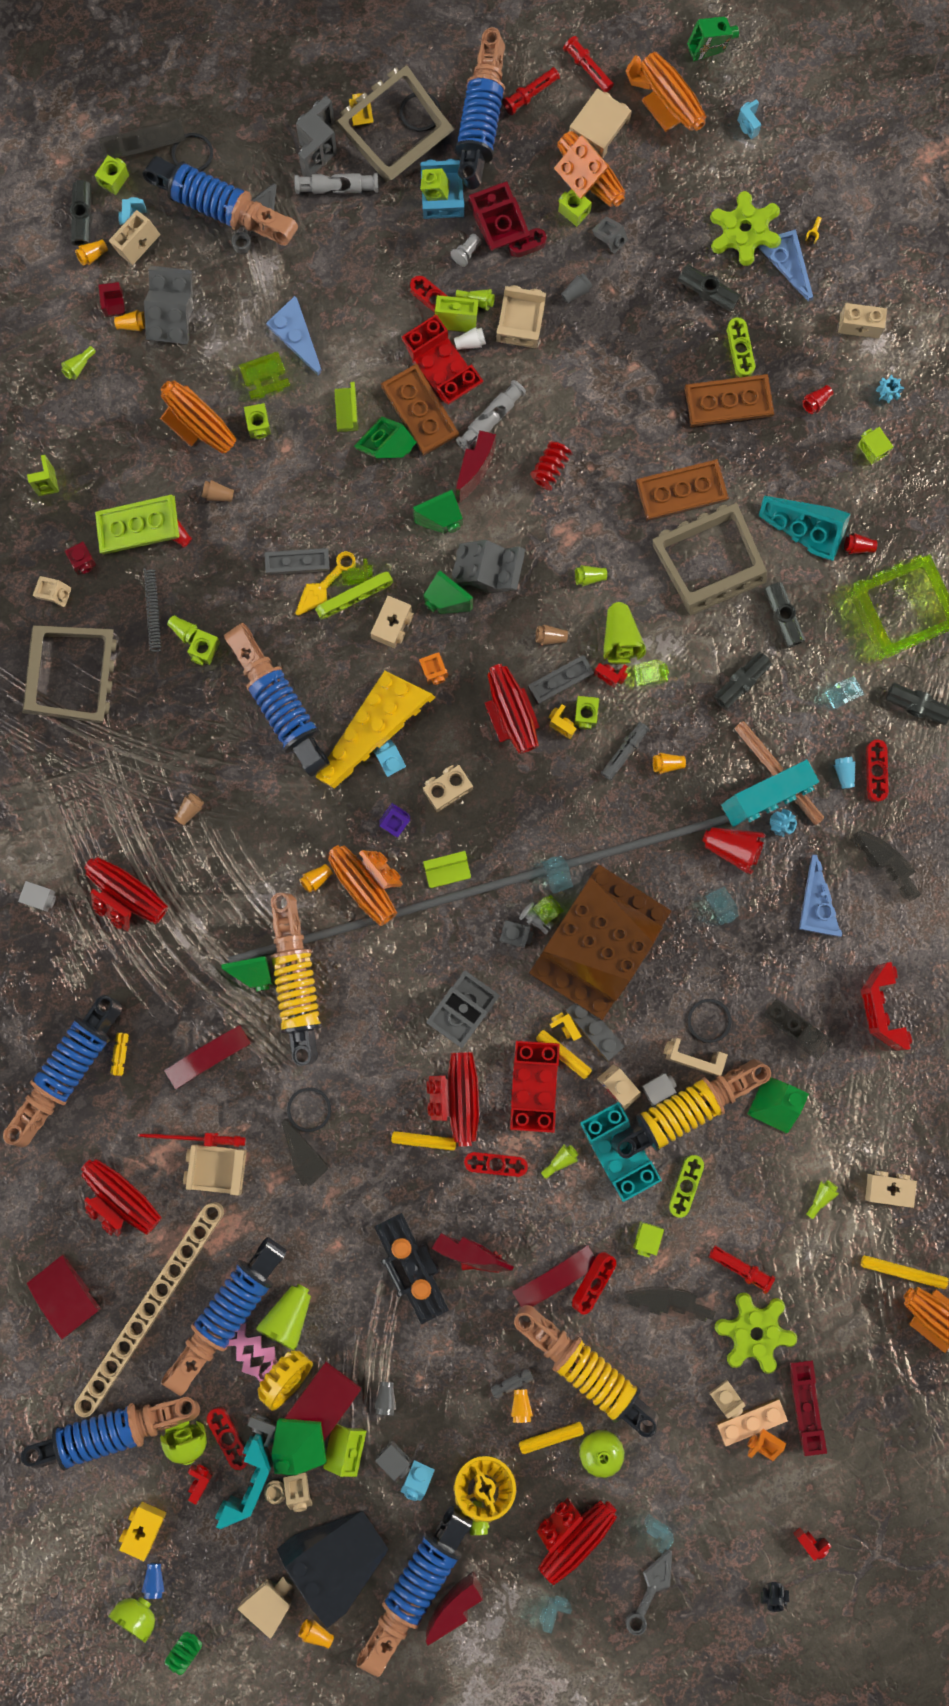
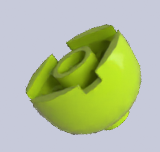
M188 1421L166 1429V1434L164 1436L161 1434L160 1436L164 1455L170 1461L183 1465L192 1464L203 1454L207 1444L205 1428L202 1423L196 1421V1425H189L190 1422Z
M597 1430L583 1439L580 1445L579 1456L582 1466L588 1473L595 1477L607 1478L620 1470L624 1462L625 1452L621 1441L615 1434L607 1430Z
M142 1597L138 1600L133 1598L123 1599L117 1603L108 1616L144 1643L150 1637L155 1626V1616L149 1609L151 1604Z

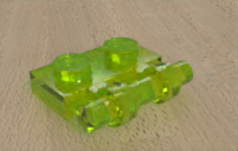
M278 351L239 365L246 387L255 385L256 389L248 392L251 400L258 397L259 399L264 398L266 394L275 391L277 393L281 392L283 388L290 386L288 378L280 380L278 377L286 373ZM272 378L274 383L262 387V381Z

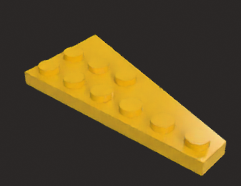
M384 670L328 756L330 765L318 772L315 777L335 789L353 772L357 764L362 760L365 762L370 757L369 754L376 747L380 748L404 727L406 720L412 715L416 716L426 702H431L436 697Z

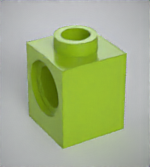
M109 155L95 174L98 185L114 195H117L129 177L126 164L121 159H114Z
M443 169L422 170L420 189L428 201L448 200L450 181Z
M572 189L568 193L565 191L559 198L558 212L576 227L591 211L592 202L585 196L580 199ZM576 204L578 207L572 208L569 205Z
M265 403L244 407L250 437L263 439L267 435H271ZM256 420L263 421L259 426L253 425Z
M880 426L875 430L870 428L865 431L858 443L859 448L871 465L887 456L894 447Z
M198 629L187 651L189 656L192 657L191 661L199 665L204 663L210 665L220 641L218 637ZM200 646H208V650L205 653H198Z
M577 697L574 724L579 726V729L591 730V727H596L599 698ZM584 709L590 710L592 717H582L581 711Z
M640 1221L633 1246L638 1250L637 1254L649 1258L651 1254L657 1256L664 1229Z

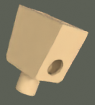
M285 1576L277 1584L267 1579L241 1601L238 1610L271 1639L291 1605L292 1599L287 1593L294 1585Z

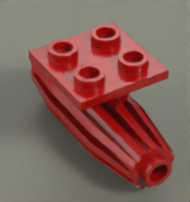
M502 664L492 666L490 668L491 672L487 674L492 700L484 704L499 742L510 739L518 754L534 750L539 746L535 729L540 728L525 688L521 689L507 666H502Z
M99 857L91 858L85 865V875L102 891L101 893L94 889L91 891L93 910L101 917L104 915L111 920V924L116 928H123L128 931L130 929L131 913L157 924L168 911L169 907L149 887L122 868Z
M473 1052L451 1053L448 1079L445 1076H429V1081H427L426 1085L427 1093L430 1094L427 1112L428 1116H431V1120L447 1121L449 1116L454 1142H458L459 1146H472V1142L476 1141L479 1122L478 1076Z
M97 1159L94 1161L88 1160L82 1166L81 1170L83 1173L81 1177L97 1196L92 1199L85 1198V1213L92 1220L98 1219L102 1222V1229L110 1236L113 1233L117 1237L121 1234L123 1221L146 1235L161 1221L162 1217L147 1198L121 1174Z
M569 1498L558 1504L555 1512L548 1519L542 1521L539 1529L536 1531L549 1551L538 1567L541 1574L552 1585H555L575 1570L603 1540L617 1518L615 1515L617 1509L608 1500L605 1503L599 1501L584 1514L580 1515Z

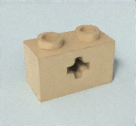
M136 210L112 236L109 242L120 256L133 265L160 236V233L147 217Z
M845 303L840 313L838 333L880 338L885 329L887 308Z
M387 596L371 631V638L395 649L397 643L401 644L403 641L405 625H409L412 621L414 613H412L411 605ZM394 619L397 620V624L390 626V622H393Z
M875 1170V1175L868 1174L865 1200L914 1208L917 1181L910 1180V1175L897 1174L895 1178L888 1177V1172ZM887 1186H894L895 1191H888Z

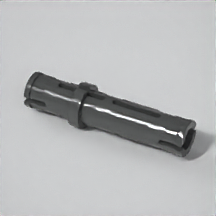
M638 722L630 735L623 739L624 743L603 771H601L605 778L612 781L632 752L639 748V743L650 730L645 724Z

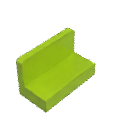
M437 295L435 314H437L447 330L468 332L476 327L479 300Z
M350 382L351 388L335 389L337 432L358 431L355 382Z
M41 455L44 471L27 474L28 482L38 496L57 493L59 489L55 469L46 455Z
M465 851L423 861L430 888L471 878Z
M336 1424L330 1433L326 1452L327 1461L323 1468L340 1477H357L366 1431L361 1428H346Z

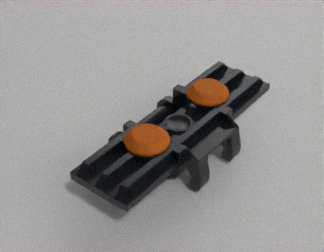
M403 1213L374 1226L388 1255L380 1260L382 1265H385L394 1283L397 1297L407 1294L420 1324L422 1325L449 1311L433 1277L440 1269L437 1264H434L428 1252L429 1246L427 1242L418 1246ZM397 1258L400 1259L411 1282V1285L407 1287L404 1286L393 1263V1260Z

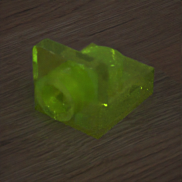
M363 558V570L348 568L347 571H342L344 585H359L373 577L372 565H368L367 558Z
M655 659L633 665L637 686L639 687L657 682H668L669 669L664 661Z
M551 894L544 897L532 908L545 925L564 912Z

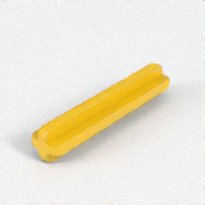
M542 1030L536 1037L538 1042L559 1043V1059L581 1078L586 1079L592 1072L588 1065L545 1030Z
M397 1131L392 1133L391 1142L395 1144L444 1150L456 1149V1142H454L453 1138Z
M577 1422L520 1441V1451L522 1454H527L584 1434L581 1422Z

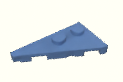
M796 230L778 234L781 237V244L777 248L771 249L765 245L758 246L761 252L808 302L812 301L813 294Z
M294 296L266 325L305 364L319 375L321 367L298 300Z
M811 855L799 930L842 937V931L839 929L836 919L835 908L832 906L828 885L823 877L821 862L818 860L817 855Z

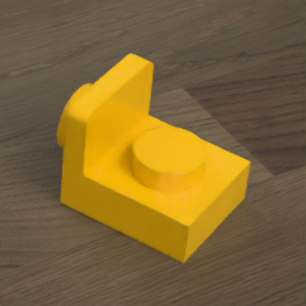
M363 93L352 95L353 99H349L351 108L357 104L356 99ZM371 103L352 117L353 126L374 123Z
M562 704L559 709L555 707L548 718L551 719L549 726L568 739H571L577 728L574 727L575 724L568 718H560L566 707Z
M560 1013L551 1018L553 1023L549 1024L551 1028L563 1022L564 1027L561 1029L567 1039L572 1038L575 1041L582 1037L569 1014L564 1016L563 1013Z

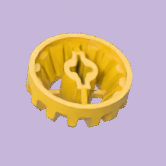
M301 1351L287 1352L284 1357L279 1359L276 1365L272 1366L270 1372L265 1374V1379L260 1382V1387L258 1388L259 1399L271 1411L279 1408L304 1382L313 1366V1362Z
M482 1456L468 1461L456 1476L453 1487L456 1505L459 1506L465 1516L470 1517L475 1522L489 1523L501 1518L511 1508L516 1495V1483L511 1470L502 1461L493 1457ZM485 1475L491 1477L496 1482V1484H494V1482L491 1479L485 1478ZM474 1478L476 1484L473 1488V1494L468 1495V1485ZM482 1484L484 1488H489L487 1495L484 1492L480 1493L479 1491L482 1487ZM498 1487L499 1493L495 1502L493 1495ZM475 1497L478 1501L484 1503L485 1508L474 1505L470 1499Z

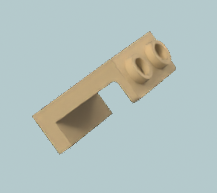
M597 88L570 125L569 131H573L579 137L581 135L584 136L598 154L604 158L609 144L622 126L630 121L632 110L626 104L619 103L613 99L609 93L602 92Z
M515 285L505 286L496 342L537 348L546 293L538 289H522Z
M672 1038L671 1041H667L663 1054H666V1060L714 1076L722 1075L728 1054L713 1052L709 1063L679 1053L678 1047L681 1039Z
M198 1144L191 1145V1149H187L186 1162H189L188 1171L184 1172L183 1184H186V1190L241 1195L247 1150L217 1146L210 1147Z

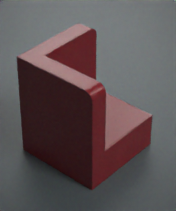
M120 283L99 284L100 304L104 316L124 315L125 304Z

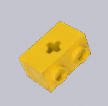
M141 1502L138 1508L134 1506L128 1520L132 1521L129 1529L124 1528L120 1536L119 1542L122 1545L119 1551L145 1561L167 1512L144 1502ZM140 1526L144 1527L142 1535L138 1533Z

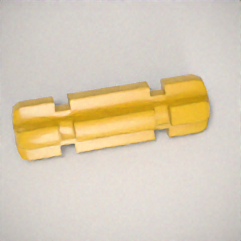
M127 1033L116 1034L115 1042L117 1043L114 1045L112 1058L114 1064L111 1066V1075H123L124 1067L122 1065L125 1064L127 1046L125 1045L128 1043L129 1037Z

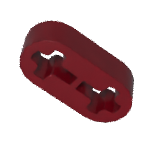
M540 228L529 230L530 237L509 244L510 254L518 258L543 249L547 239L545 231ZM534 236L541 238V241L538 243L534 240ZM515 243H518L519 246L522 245L520 250L515 247Z

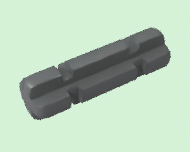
M529 1369L521 1371V1374H516L502 1381V1384L493 1386L491 1392L495 1399L504 1396L505 1392L508 1394L523 1386L524 1382L527 1384L532 1381L533 1375Z

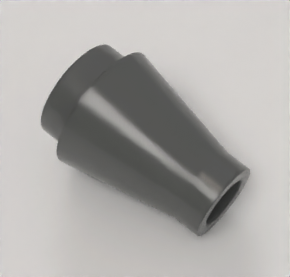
M582 273L572 280L561 293V296L566 303H569L589 293L592 284Z
M380 1382L374 1407L376 1415H394V1410H396L394 1382Z

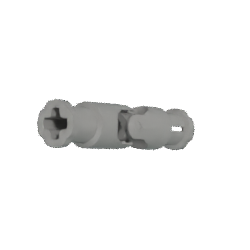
M360 173L334 174L331 177L323 174H312V177H299L295 175L296 194L300 192L324 194L330 190L334 193H361L362 191L373 190L375 193H378V173L364 176ZM341 177L349 179L351 186L346 190H341Z
M512 380L510 387L504 393L501 392L490 403L483 413L468 426V430L462 437L456 439L458 445L464 451H466V448L471 449L477 442L479 430L490 432L493 426L514 407L516 400L526 394L524 387L516 380ZM496 407L498 408L497 413L493 411V409Z

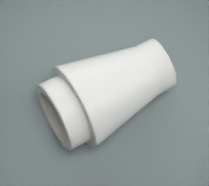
M475 327L454 338L457 350L482 348V345L486 344L482 328L477 329Z

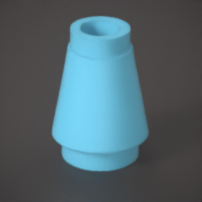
M852 756L835 759L836 765L834 767L842 789L855 787V761H853Z

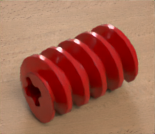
M553 441L548 443V449L543 451L544 456L539 458L540 463L535 465V470H532L530 474L536 484L549 491L552 490L549 482L553 484L557 482L553 475L557 477L561 475L557 468L562 470L565 468L561 462H569L568 457L565 455H572L568 447Z

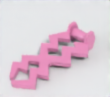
M246 1323L241 1324L239 1331H236L237 1339H229L228 1346H236V1361H244L242 1372L257 1377L261 1382L265 1379V1374L270 1372L272 1366L279 1362L276 1360L275 1346L262 1348V1336L246 1337ZM254 1345L253 1357L264 1356L263 1363L271 1361V1365L263 1373H260L261 1365L251 1367L252 1353L243 1354L244 1346Z

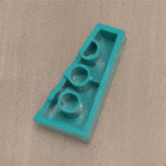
M807 759L735 794L721 804L732 827H735L747 820L750 823L760 818V814L764 811L768 814L778 809V804L782 802L786 805L796 800V795L800 793L803 796L815 790L813 786L818 784L819 780Z

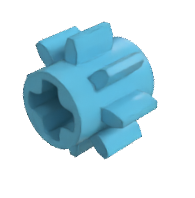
M892 375L887 380L882 378L879 382L880 386L876 389L877 392H880L879 399H884L888 403L893 398L898 401L901 397L899 393L904 390V387L900 386L901 379L897 380Z
M786 809L773 813L770 818L771 830L781 837H784L785 833H793L797 826L796 816Z

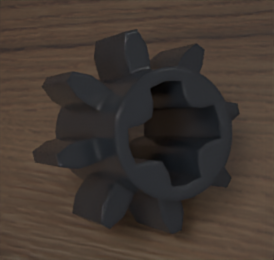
M770 1582L766 1584V1588L763 1587L761 1603L767 1604L769 1611L780 1612L784 1610V1606H788V1602H790L789 1590H784L783 1584Z

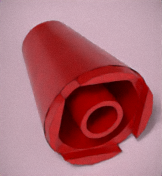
M712 827L710 831L706 830L702 842L706 843L705 848L751 875L754 870L750 868L752 865H757L764 842L760 841V839L765 838L766 835L762 832Z

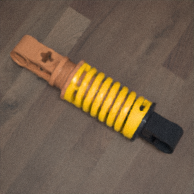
M276 893L271 898L273 928L276 939H273L276 944L277 953L272 954L270 957L272 959V966L274 969H277L274 971V976L278 977L275 979V984L278 985L276 992L280 994L277 1000L282 1002L278 1005V1009L282 1010L279 1014L282 1019L280 1031L290 1036L294 1063L299 1066L315 1063L318 1058L314 1030L322 1027L321 1022L318 1020L319 1011H312L318 1008L317 1003H311L317 1000V996L311 994L316 991V988L309 986L315 983V979L308 978L314 972L311 969L306 970V968L312 966L310 961L312 952L311 949H304L303 946L304 935H301L300 932L301 924L296 898L289 893ZM285 897L287 905L285 908H282L281 900ZM303 1050L308 1052V1059L306 1061L302 1058Z
M752 1059L744 1065L732 1069L724 1076H716V1080L711 1082L704 1077L694 1083L692 1087H687L685 1091H680L678 1096L673 1095L670 1099H665L663 1103H658L656 1108H649L648 1113L636 1114L638 1123L616 1134L612 1138L611 1145L622 1158H630L649 1146L657 1152L660 1148L669 1144L667 1137L670 1141H675V1134L677 1137H682L683 1131L685 1133L691 1131L690 1126L692 1129H696L698 1127L697 1122L700 1125H704V1116L707 1120L711 1121L713 1117L725 1114V1105L736 1102V1098L766 1083L771 1077V1070L760 1060ZM761 1067L760 1074L755 1076L756 1069ZM628 1141L627 1147L620 1149V1145Z
M525 1305L519 1309L514 1320L516 1329L524 1334L536 1347L541 1349L546 1358L550 1357L555 1362L552 1368L553 1371L557 1372L560 1376H564L567 1382H573L574 1388L580 1387L579 1391L581 1394L587 1392L586 1398L589 1400L593 1399L594 1405L600 1404V1410L605 1411L613 1423L618 1422L622 1418L643 1437H651L656 1433L659 1418L654 1410L638 1398L641 1388L633 1386L630 1380L625 1379L624 1375L618 1374L617 1369L611 1368V1364L605 1362L603 1357H598L597 1352L591 1351L590 1346L585 1345L579 1336L573 1340L570 1339L564 1330L560 1331L550 1320L543 1317L532 1306ZM521 1316H528L531 1322L523 1321ZM649 1420L652 1422V1425L647 1426L642 1421Z

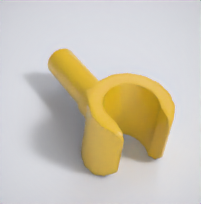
M821 217L816 218L812 230H809L806 234V241L809 235H813L815 237L813 244L817 242L819 238L817 231L822 219Z

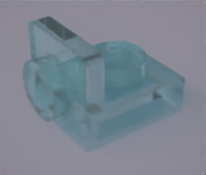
M562 856L551 857L547 861L542 862V866L547 874L550 890L553 894L573 887L568 864Z
M725 886L705 896L720 925L730 923L739 916L737 905Z
M648 1514L644 1520L645 1527L647 1528L646 1532L656 1539L661 1537L656 1547L658 1552L663 1554L664 1550H669L673 1544V1531L670 1527Z

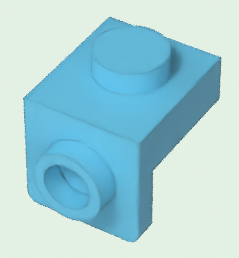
M757 99L751 103H745L740 108L737 119L741 130L748 134L751 139L758 136L761 123L754 115L759 105Z
M136 197L122 199V212H119L120 225H123L136 210L140 213H146L143 199Z
M388 740L380 748L376 747L373 750L387 777L406 767L392 740Z
M414 1460L400 1492L404 1493L405 1497L410 1500L421 1501L435 1469Z

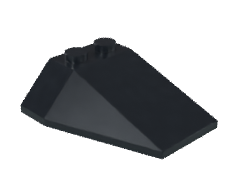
M364 1511L295 1534L277 1548V1552L288 1574L310 1608L326 1628H329L348 1612L389 1551Z

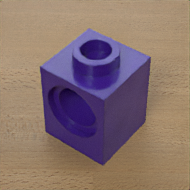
M391 802L380 818V827L398 838L409 823L410 815Z

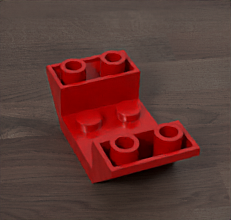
M437 314L401 336L413 363L419 366L436 396L446 404L453 403L483 383L482 378L473 365L468 366L449 340L448 330Z
M887 962L876 966L861 989L869 1032L896 1051L911 1049L912 1037L910 1032L906 1030V1027L888 1030L890 1019L888 1013L884 1012L885 996L879 987L896 984L895 979L898 978L896 967L892 966V962Z
M515 1042L510 1130L555 1133L559 1043Z

